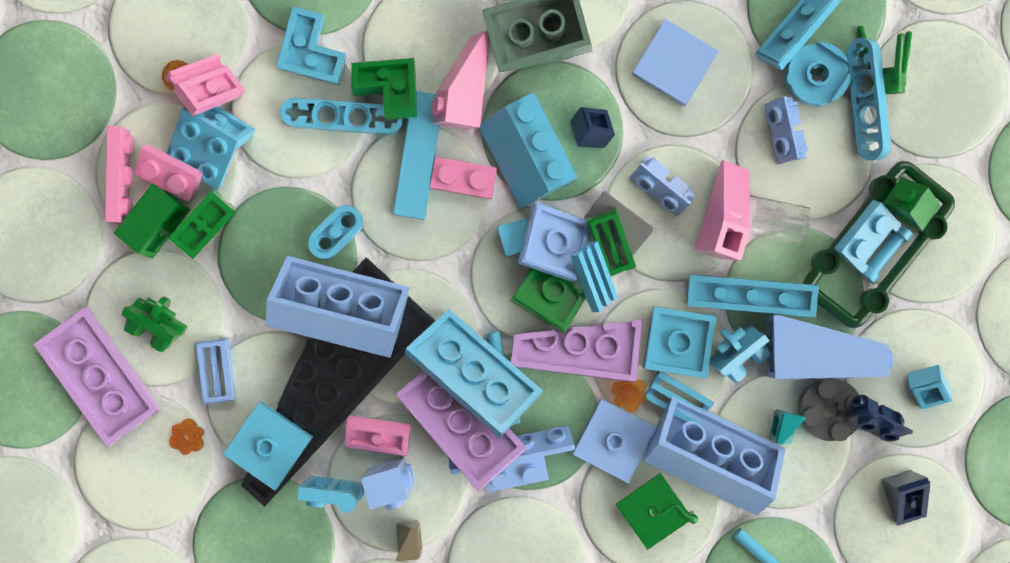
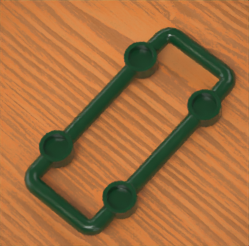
M909 161L897 162L886 175L879 176L871 181L869 185L870 196L829 248L817 251L811 259L812 269L803 281V284L816 285L823 274H832L838 269L840 260L839 254L834 250L836 245L872 200L878 202L886 200L903 173L916 183L929 187L935 198L942 203L941 207L933 215L924 230H918L919 235L878 287L867 289L862 293L860 297L861 308L855 316L847 312L820 289L818 290L817 304L849 328L861 327L873 313L878 314L885 311L889 305L888 293L929 241L940 239L947 232L946 220L955 208L954 197Z

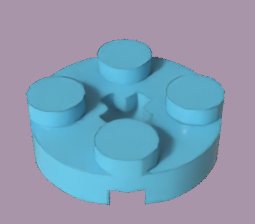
M826 42L803 46L786 65L785 87L789 89L791 95L797 101L808 106L822 107L837 100L844 94L850 83L846 55L838 47ZM820 67L823 69L821 75L825 79L824 81L818 80L815 82L812 79L810 70H816Z

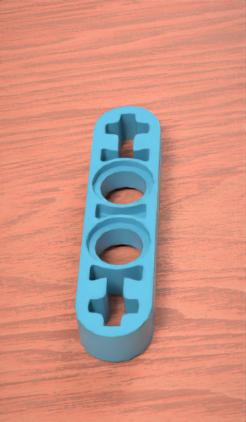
M857 38L849 44L847 49L857 150L859 155L865 160H882L891 150V139L881 49L875 40ZM864 48H868V53L861 58L859 52L863 51ZM866 65L871 66V69H870V70H868V69H861V70H860V67H866ZM870 75L873 79V87L869 92L865 93L861 88V82L865 76ZM870 106L874 107L877 112V117L871 124L867 123L864 117L866 109ZM867 129H878V132L867 133ZM878 142L879 148L874 149V151L870 150L869 145Z
M290 98L282 104L280 109L283 121L290 127L299 129L395 135L402 129L404 124L403 118L398 119L397 123H392L391 128H386L384 122L375 121L376 127L370 128L373 121L372 110H376V117L385 118L383 104ZM295 105H298L301 111L311 112L309 106H314L311 113L313 123H309L310 118L308 116H298L297 121H294L288 115V111L294 110ZM324 107L333 108L335 111V119L329 124L321 123L318 118L320 110ZM360 109L366 113L367 119L363 125L356 127L350 123L349 117L354 110Z

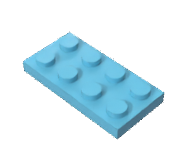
M450 309L441 315L405 350L406 356L498 438L520 418L543 392L541 388Z

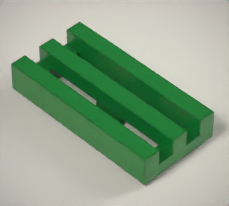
M616 207L610 209V212H602L596 217L592 218L590 216L586 218L593 240L598 241L610 276L636 268ZM613 219L627 259L625 264L621 263L607 222L608 220ZM600 223L616 267L611 269L595 226Z

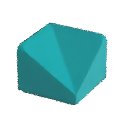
M776 409L769 434L770 440L781 445L791 444L795 430L805 421L806 417L797 413Z

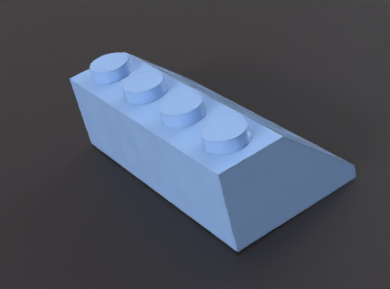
M287 256L266 300V326L390 358L398 337L410 287Z
M672 396L668 402L667 409L664 410L656 426L657 429L648 445L644 462L758 516L776 498L785 448L704 409H697ZM675 409L691 417L692 419L698 421L699 423L694 421L685 422L681 420L680 418L674 415Z

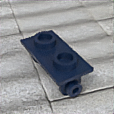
M866 395L853 397L851 401L853 414L844 417L845 421L857 426L858 429L870 432L887 442L897 441L900 437L913 433V430L903 426L905 420L900 412L884 405L878 406V402Z

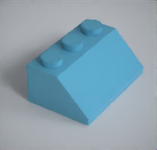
M534 92L505 106L480 124L479 130L520 209L576 181L578 178Z

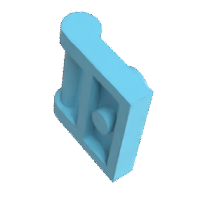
M872 200L834 250L863 279L874 284L880 277L878 273L902 243H907L913 233L903 226L881 202ZM891 232L893 234L872 262L867 265L866 261Z
M310 475L299 486L297 500H304L306 505L311 507H325V503L337 505L341 512L349 513L355 509L357 501L363 497L364 489L363 485L356 481Z

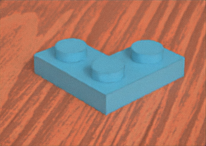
M292 7L276 67L282 71L339 86L347 55L340 51L318 46L325 20L324 15Z

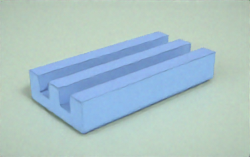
M229 338L195 342L202 405L236 400ZM217 346H220L224 383L226 395L224 396L222 391ZM206 347L210 349L215 397L210 395L205 354Z

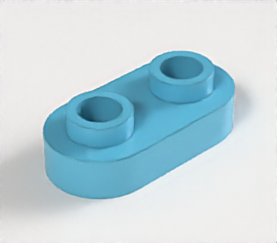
M349 205L338 207L311 233L308 240L311 253L321 259H330L336 256L362 230L364 219L361 212ZM346 216H351L354 220L353 225L346 228L343 225V219ZM324 238H329L331 246L325 250L321 247V241Z

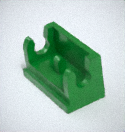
M152 183L115 230L114 234L137 254L154 258L191 209L171 193L162 190Z
M213 189L168 239L194 259L236 213L235 207L231 203H227L222 198V195Z

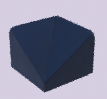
M580 107L571 119V126L578 146L605 148L615 136L607 110Z

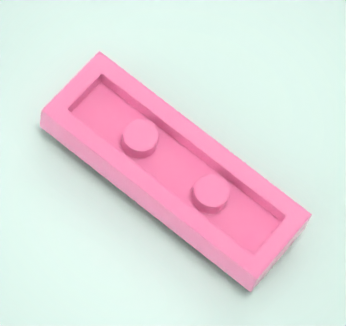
M107 126L105 222L121 224L133 208L132 199L129 198V185H132L134 180L133 169L130 167V154L134 152V138L130 130L120 126Z

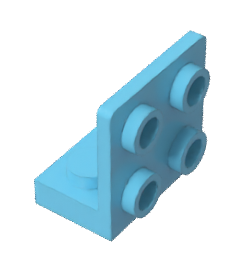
M219 106L194 116L189 113L186 107H183L167 154L203 172L201 181L218 190L223 184L236 149L252 138L255 128Z

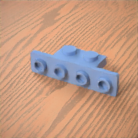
M570 426L554 427L549 430L517 436L527 450L486 485L487 492L549 480L544 456L575 449ZM448 457L450 473H461Z

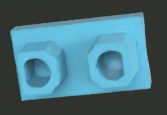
M752 325L745 330L739 327L732 334L724 328L719 332L724 341L716 346L718 352L710 358V364L724 377L727 376L733 382L738 383L747 373L742 366L743 362L751 358L752 361L758 364L770 356L766 346L769 339Z

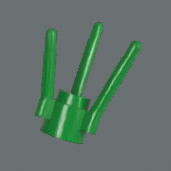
M862 25L858 26L860 38H867L864 27ZM911 31L906 32L904 45V35L902 33L897 35L894 67L883 68L886 95L905 93L906 72L912 39ZM864 48V54L868 53V48ZM871 77V87H873V79H872V77Z

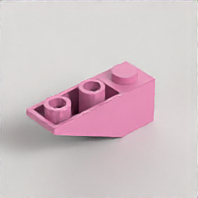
M721 160L695 250L719 259L741 261L750 232L749 170Z

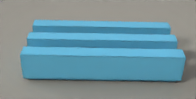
M598 241L587 243L570 257L591 312H601L603 310L602 306L611 304L610 300H616L618 295Z
M662 371L657 372L643 396L664 410L667 409L668 404L653 396L655 390L670 399L673 396L700 409L659 385L662 379L704 403L702 409L706 411L710 407L712 408L714 404L710 399ZM675 409L674 415L680 418L681 420L685 422L694 421L699 423L698 421L692 419L691 417Z

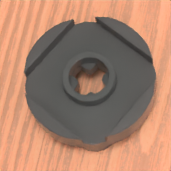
M825 378L809 384L803 390L798 401V413L806 417L802 423L804 428L811 435L821 440H846L858 429L857 426L844 420V417L853 414L851 401L853 397L859 395L857 390L849 383L835 378ZM834 401L837 404L836 409L838 411L836 415H831L830 418L825 417L827 411L823 407L825 404L831 405Z

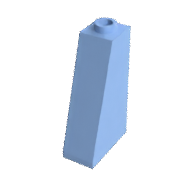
M766 315V334L769 339L767 348L770 352V356L767 358V377L773 379L890 377V369L893 367L894 360L893 354L889 350V345L781 315Z

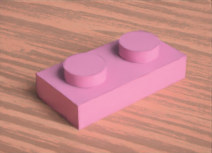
M146 144L140 149L134 174L187 202H191L196 198L203 172Z
M435 157L430 188L492 199L497 168Z
M349 415L346 423L345 447L407 456L411 424Z

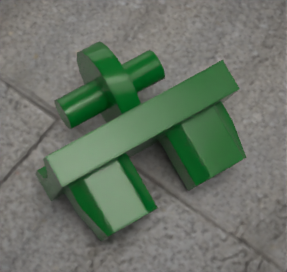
M166 296L160 298L158 302L149 297L146 301L138 298L131 306L124 307L121 313L126 318L124 331L132 336L139 337L147 330L153 334L150 341L151 347L159 352H164L175 340L185 333L188 326L175 319L176 313L168 309L171 300Z

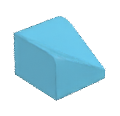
M527 218L497 226L506 257L521 252L528 225Z
M939 364L908 374L910 390L920 409L952 402L949 383Z

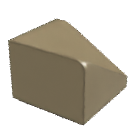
M420 522L397 523L398 555L396 561L419 559L422 554Z

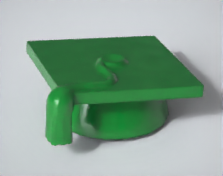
M661 473L615 503L647 550L686 523L695 524L698 521L697 515L693 511H687Z

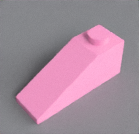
M484 31L470 37L437 90L431 104V113L434 115L433 124L465 130L480 128L489 47L488 32Z

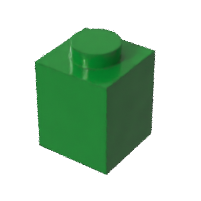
M903 177L899 179L883 202L898 221L921 231L924 230L940 207L939 202L929 187Z

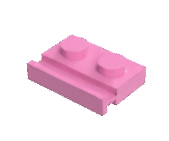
M219 54L169 71L165 77L167 82L173 84L175 87L173 91L192 116L237 99L245 91L228 66H223L220 62L221 57Z

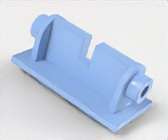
M784 96L764 104L778 165L792 160L807 158L806 151H808L803 130L794 131L793 126L801 124L797 107L798 103L794 102L793 97L786 98Z
M646 156L639 167L631 174L630 178L636 182L641 190L648 192L657 199L663 208L678 216L692 203L691 201L695 197V194L691 192L693 188L676 175L670 182L666 181L665 178L670 173V170L657 161L655 157L651 159Z

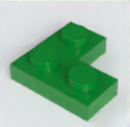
M414 58L351 63L352 92L354 96L384 94V115L386 120L417 117Z

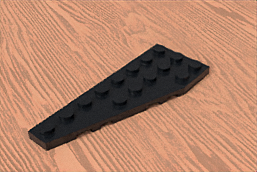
M365 257L353 271L356 274L395 283L368 257ZM408 295L398 337L390 358L308 337L276 411L312 435L313 438L276 491L249 472H247L241 486L265 507L402 359L406 348L436 320Z

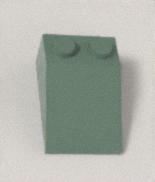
M513 0L482 10L499 73L562 61L593 51L580 0Z

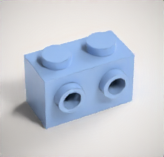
M404 457L369 467L360 478L370 510L385 506L386 510H390L404 505V500L408 499L413 483L416 482L412 464L406 465Z

